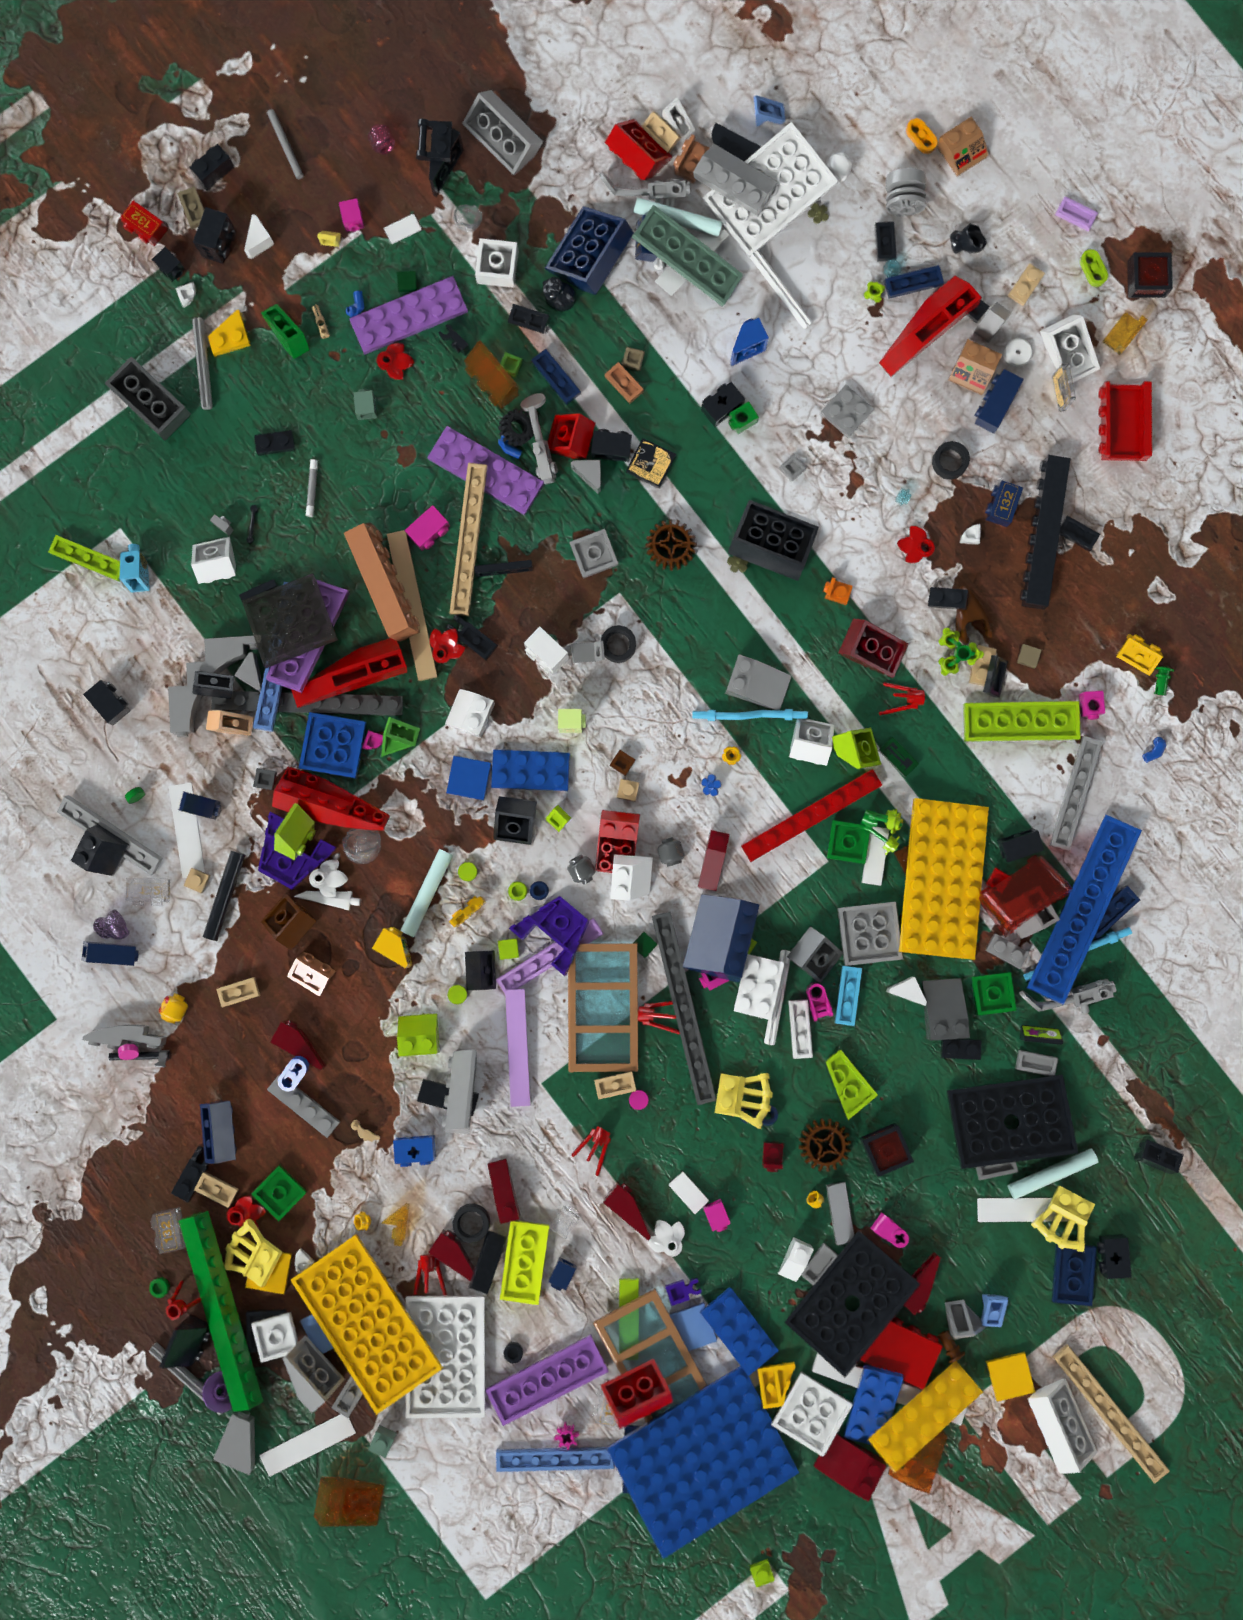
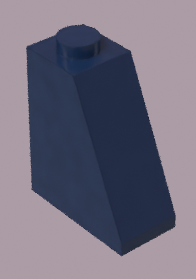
M83 941L81 960L88 963L134 966V962L138 961L139 951L136 950V946Z

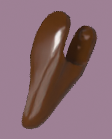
M960 586L958 589L969 590L967 610L956 609L955 623L956 631L960 633L959 640L964 645L969 644L970 639L967 635L966 625L977 620H983L985 636L988 639L992 638L991 624L979 601L967 586Z

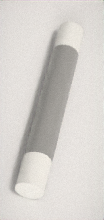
M314 459L310 460L306 516L308 517L314 516L318 460Z

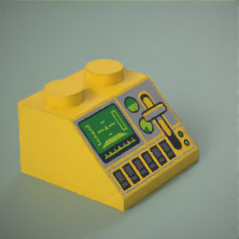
M395 927L384 928L372 949L402 967L410 968L412 961L406 938L402 936L403 932Z

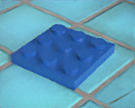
M309 712L299 769L356 779L367 722Z

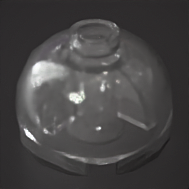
M353 828L342 839L344 853L354 863H370L380 854L382 845L381 837L377 830Z

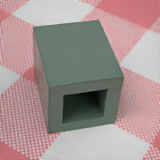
M360 389L358 392H353L355 414L358 420L377 418L373 391Z
M379 1425L368 1451L386 1458L397 1432Z

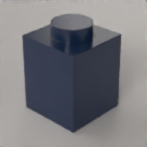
M559 1257L549 1277L548 1282L551 1283V1287L559 1291L562 1289L566 1291L577 1265Z

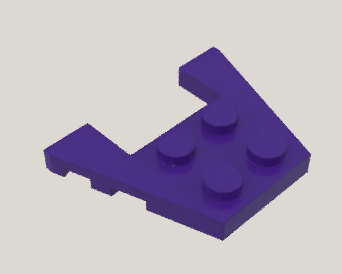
M270 812L258 871L286 887L294 889L329 857L337 847L320 839L311 856L303 852L295 860L275 851V832L284 818Z
M559 896L539 908V911L523 918L518 924L510 926L509 929L521 940H524L535 926L539 927L563 948L551 965L562 975L566 976L589 920Z

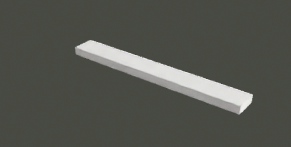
M818 1353L812 1367V1372L856 1388L858 1387L863 1367L856 1365L848 1376L844 1378ZM902 1382L896 1402L906 1405L922 1389ZM966 1409L951 1422L961 1425Z

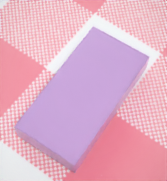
M1065 196L1055 215L1089 231L1098 212Z

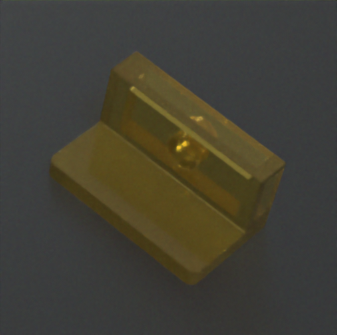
M1125 312L1105 337L1103 343L1121 355L1148 319L1142 315L1137 321Z

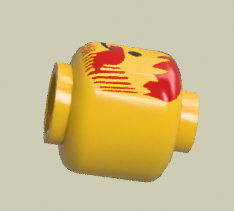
M176 993L173 996H166L159 1008V1013L162 1015L161 1019L173 1024L181 1021L188 1008V1004L184 1001L185 997Z

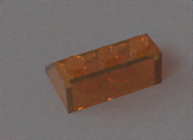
M479 340L464 360L466 365L465 371L471 378L475 377L478 381L476 384L482 392L486 391L490 395L488 398L491 403L503 409L519 396L517 384L482 341Z
M940 1431L897 1472H894L890 1467L888 1475L910 1488L930 1494L947 1439L945 1431Z

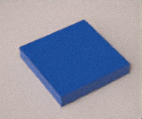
M453 756L446 793L484 801L492 763Z

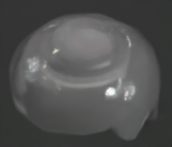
M460 205L454 211L453 220L461 231L466 233L474 232L480 227L483 213L482 211L479 212L475 205Z

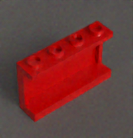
M1106 381L1099 388L1098 397L1101 399V406L1098 411V415L1101 417V424L1098 430L1099 436H1101V443L1098 449L1099 454H1101V460L1147 461L1152 456V381H1144L1141 385H1110V381Z
M894 1317L861 1358V1361L877 1368L903 1374V1381L924 1390L943 1346L935 1335L930 1333L925 1335L921 1333V1329L911 1324L908 1327L903 1324L901 1319Z

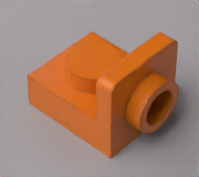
M834 577L831 578L830 582L826 581L823 590L826 593L825 599L847 605L853 586L835 581L836 578Z

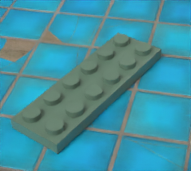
M655 205L650 208L632 236L633 239L721 306L725 305L744 275Z

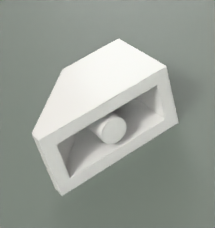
M793 1237L778 1274L796 1282L809 1262L814 1250L813 1247Z

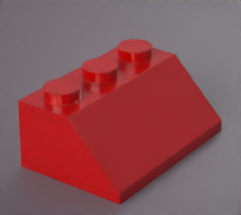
M635 119L615 124L604 142L612 153L617 154L622 159V162L630 167L638 178L644 181L653 178L673 158Z
M654 1358L600 1385L619 1429L673 1402L671 1391Z

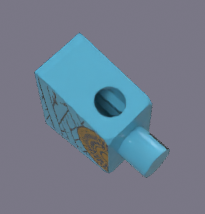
M129 544L128 552L120 554V580L131 593L150 591L148 563L140 552L138 544Z

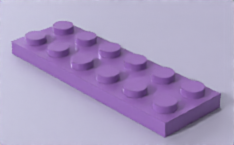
M452 276L349 319L365 355L463 315L468 310Z
M446 426L427 457L431 462L466 481L468 463L487 465L485 493L523 515H526L544 485V481Z
M316 579L313 580L266 676L268 681L301 693L303 692L350 594L348 590Z
M589 1335L487 1387L486 1392L502 1425L505 1426L608 1373L609 1369L592 1335Z

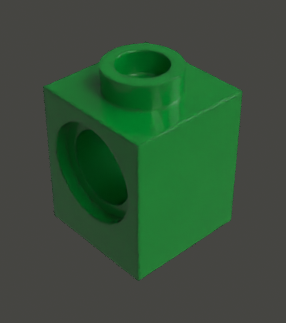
M747 402L729 413L728 424L733 431L736 430L740 434L758 422L759 416L750 402ZM744 416L747 421L740 422L737 417Z

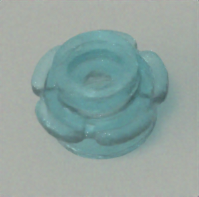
M890 260L883 266V273L886 277L897 276L902 270L897 260Z
M901 488L895 502L899 503L900 506L903 504L907 505L911 498L910 490Z

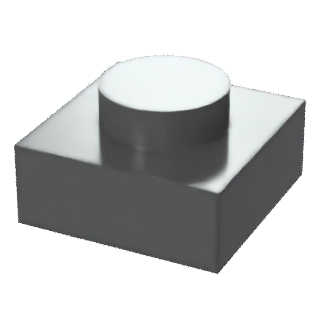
M257 768L253 787L273 791L277 772Z

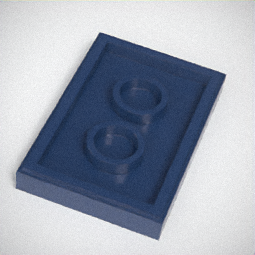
M1056 1244L1052 1288L1053 1303L1092 1306L1096 1246L1085 1245L1084 1251L1078 1252L1077 1249H1061Z

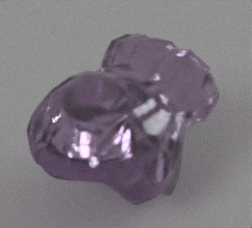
M116 909L109 912L105 917L96 918L93 923L94 931L101 938L108 939L111 937L120 940L126 938L130 933L126 927L125 920Z

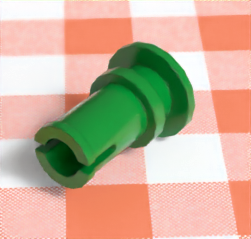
M1158 666L1155 668L1158 670V674L1155 675L1157 681L1154 694L1166 696L1168 681L1171 679L1170 672H1174V669Z

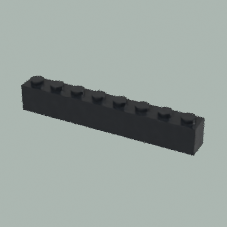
M1047 455L1040 463L1041 479H1038L1036 486L1039 493L1034 501L1036 513L1031 520L1033 533L1029 535L1028 545L1031 546L1030 552H1027L1025 563L1028 566L1027 571H1024L1022 579L1025 582L1024 589L1020 593L1021 606L1044 610L1049 606L1071 458Z

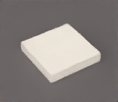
M291 1312L255 1321L251 1324L261 1363L286 1356L298 1343Z

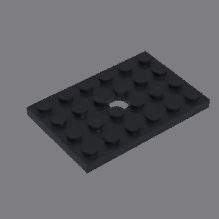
M1063 1075L946 1091L960 1169L1078 1153ZM1009 1114L1014 1115L1019 1120V1125L1014 1130L1008 1129L1004 1124V1119Z
M858 1231L784 1323L846 1378L921 1284L863 1233ZM851 1295L858 1297L860 1300V1307L854 1312L849 1311L845 1303L847 1297Z

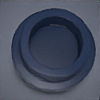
M536 881L531 885L530 895L532 898L543 900L548 896L549 888L546 883Z

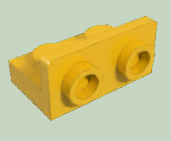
M1128 634L1127 640L1116 655L1119 659L1149 676L1163 658L1160 652L1161 649L1158 646L1144 643V639L1137 634H1134V636Z

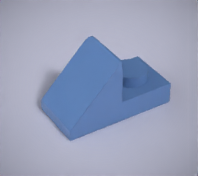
M757 95L754 96L756 126H760L766 121L780 125L786 122L783 103Z
M982 1294L984 1304L981 1317L982 1326L1002 1327L1008 1297Z

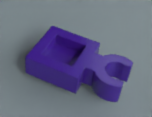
M698 1278L691 1279L689 1284L686 1285L684 1279L665 1285L671 1306L690 1300L689 1294L691 1293L698 1295L702 1292L701 1288L695 1290L692 1287L693 1284L699 1282Z

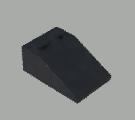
M453 128L451 162L430 161L429 180L433 196L435 197L438 196L464 151L461 133Z
M189 1315L172 1333L159 1368L192 1366L196 1361H200L204 1353L202 1346L204 1342L207 1343L211 1335L208 1322Z

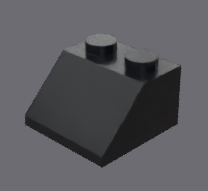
M499 796L495 810L493 840L531 845L537 802Z
M96 824L85 830L71 861L85 871L113 876L129 844L99 824Z

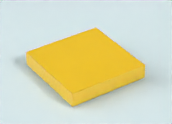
M282 1252L265 1286L260 1287L247 1277L245 1288L285 1294L292 1254Z
M1024 1352L986 1361L997 1402L1035 1393Z

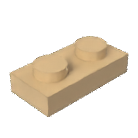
M652 111L642 125V128L666 152H671L681 138L656 111Z
M1029 263L1008 297L1024 306L1045 273Z
M977 645V648L983 651L984 656L976 660L975 664L972 665L969 683L984 686L991 655H996L997 649Z
M255 977L216 989L221 1007L261 996Z
M632 1072L594 1080L598 1100L636 1091Z
M203 1172L194 1191L229 1208L239 1189L207 1172Z

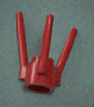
M883 683L884 686L908 691L907 693H894L893 696L906 697L907 703H910V705L881 711L879 715L907 709H917L918 705H924V690L892 683Z
M672 1001L652 1004L644 1003V1006H639L638 1021L643 1022V1025H650L680 1034L679 1030L652 1022L654 1017L677 1018L676 1015L654 1013V1009H651L673 1005Z
M597 1126L596 1130L592 1128L590 1134L571 1156L575 1157L593 1137L592 1141L595 1144L586 1160L589 1162L598 1145H603L595 1173L596 1176H599L606 1150L611 1140L609 1138L611 1133Z
M430 1254L420 1255L413 1294L417 1295L421 1272H425V1293H428L429 1272H433L435 1267L443 1296H447L440 1269V1261Z
M180 1281L172 1297L168 1300L169 1306L166 1308V1313L172 1321L178 1319L189 1308L201 1302L200 1297L187 1305L183 1300H176L184 1281Z

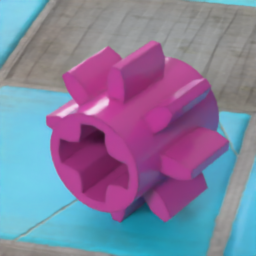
M565 1422L562 1428L557 1426V1432L560 1434H556L554 1439L560 1441L559 1447L563 1445L569 1450L572 1443L577 1445V1440L574 1437H578L579 1432H574L575 1424L569 1426ZM568 1433L570 1434V1437H563V1435H567Z

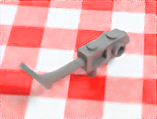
M603 171L599 173L607 188L616 196L633 197L649 195V199H655L656 203L663 204V198L687 197V194H691L690 182L686 180L673 179L671 182L658 180L654 181V183H648L647 188L626 189L614 186ZM677 186L679 187L678 192L675 191V188Z
M538 393L525 398L520 406L523 411H529L536 440L535 443H532L533 453L538 464L536 473L546 485L555 482L558 469L556 463L552 462L548 441L543 440L537 408L546 402V397L544 394Z
M1103 979L1072 988L1070 990L1071 995L1067 997L1064 1005L1073 1003L1076 1008L1081 1007L1083 1014L1089 1013L1088 1004L1114 997L1113 993L1116 992L1115 984L1113 981L1109 982L1108 979ZM1021 990L1019 992L1039 1012L1063 1006L1053 1000L1037 1002L1025 991Z

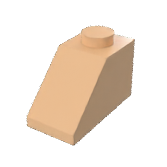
M221 710L208 711L206 730L251 736L254 717Z

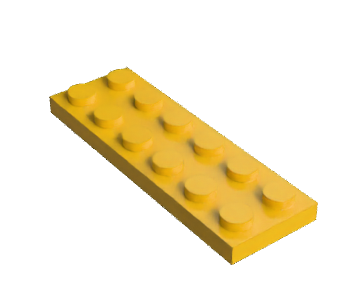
M955 1361L876 1431L868 1441L891 1469L897 1472L976 1400L983 1391L959 1363Z

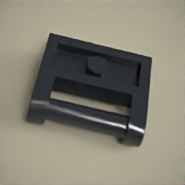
M423 118L418 120L419 146L416 151V159L421 161L451 162L452 121H429ZM427 130H432L431 152L426 151Z

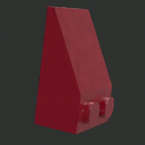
M853 619L838 654L890 678H894L909 643L867 620Z
M838 1433L835 1435L824 1457L818 1455L813 1465L848 1491L868 1502L887 1467L882 1457L844 1438Z

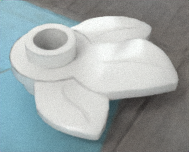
M338 860L323 862L320 868L312 871L309 876L310 884L314 888H319L321 894L325 897H336V887H340L348 881V877L343 872L337 870L339 866ZM320 875L322 876V880L316 881L315 877Z
M657 1220L655 1224L656 1236H652L649 1241L647 1240L648 1245L655 1252H665V1254L671 1257L679 1255L682 1251L681 1241L685 1235L682 1224L676 1222L671 1227L667 1222ZM670 1243H675L676 1247L674 1250L669 1249Z

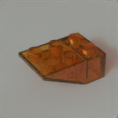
M321 1477L314 1518L320 1526H377L384 1485L341 1477Z

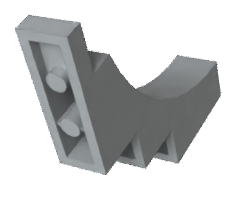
M262 635L204 639L205 662L186 663L187 686L168 687L170 733L177 735L179 738L188 737V734H194L196 712L203 696L192 693L195 671L220 674L230 665L245 659L248 655L247 647L250 650L261 649L260 646H266V638Z

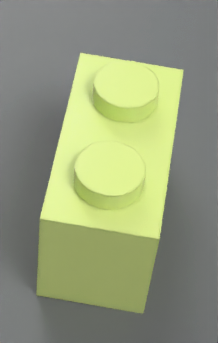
M558 709L559 733H582V728H586V714H582V709Z

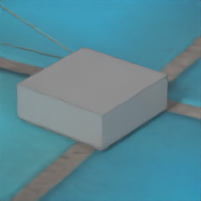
M792 455L779 469L793 482L806 470V467L795 455Z

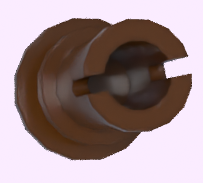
M948 1330L937 1335L946 1349V1355L950 1356L949 1363L958 1361L966 1354L965 1351L960 1352V1346L956 1345Z

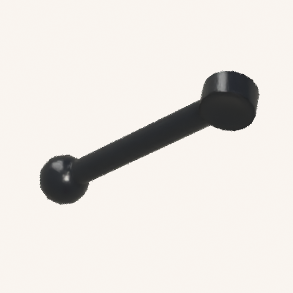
M256 505L250 507L252 514L249 537L246 539L249 544L254 542L255 513L258 512Z

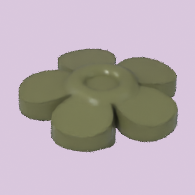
M814 203L807 213L808 217L813 218V222L819 224L821 220L827 221L829 217L826 213L827 207L821 205L819 208L818 203Z
M735 556L727 559L728 565H732L730 567L732 572L736 573L739 569L743 573L747 570L746 565L748 561Z

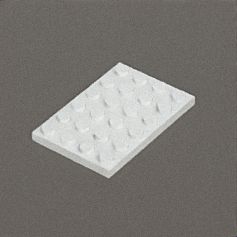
M790 122L745 161V163L778 182L758 217L713 189L703 197V200L717 218L722 221L725 228L750 258L753 253L760 250L837 185L838 180L794 124Z
M485 1295L407 1296L406 1311L443 1366V1369L406 1394V1418L485 1417Z

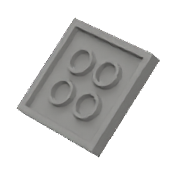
M896 902L837 908L844 966L903 959L902 952H899L900 932Z

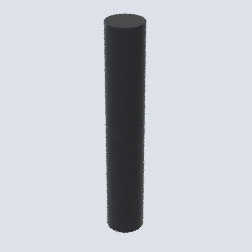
M230 851L202 936L206 939L218 941L246 856L245 854Z

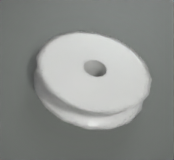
M1015 338L1007 343L1003 355L1009 365L1021 367L1030 361L1033 350L1028 341L1022 338Z

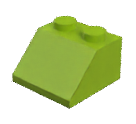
M872 728L851 730L832 737L833 747L837 756L855 768L861 769L881 765Z
M294 803L276 830L274 842L275 851L293 860L298 855L301 856L303 854L306 842L308 840L311 841L316 832L314 830L315 822L296 803Z
M437 1013L398 1017V1057L438 1054L440 1052Z

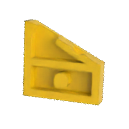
M239 309L233 312L208 336L214 356L251 346Z
M474 896L467 902L468 906L463 910L459 909L452 915L453 918L449 922L453 927L460 926L481 908L486 901L482 896L478 898Z
M795 1362L761 1366L757 1369L763 1409L783 1406L786 1398L785 1395L790 1385V1379L795 1369Z

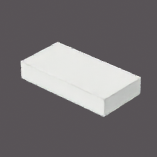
M683 1171L668 1184L694 1214L709 1202L708 1198Z

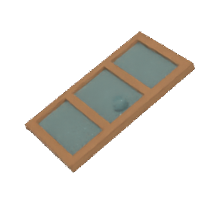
M580 943L568 971V1072H638L637 943Z
M656 1289L645 1293L593 1322L620 1374L654 1358L671 1391L673 1402L645 1416L646 1423L707 1386Z

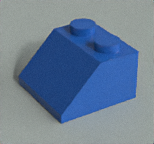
M753 318L748 319L741 326L732 351L731 366L766 351L769 337L760 318L755 320Z

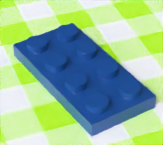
M493 750L491 788L568 791L570 753Z
M731 1287L700 1311L701 1315L748 1376L779 1351Z
M864 1364L845 1427L844 1438L872 1445L868 1439L892 1418L903 1382V1374Z

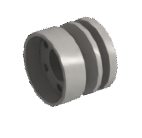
M902 168L894 170L886 176V192L888 193L886 196V210L888 213L896 216H910L920 213L926 208V193L924 191L926 188V175L924 171L916 168Z

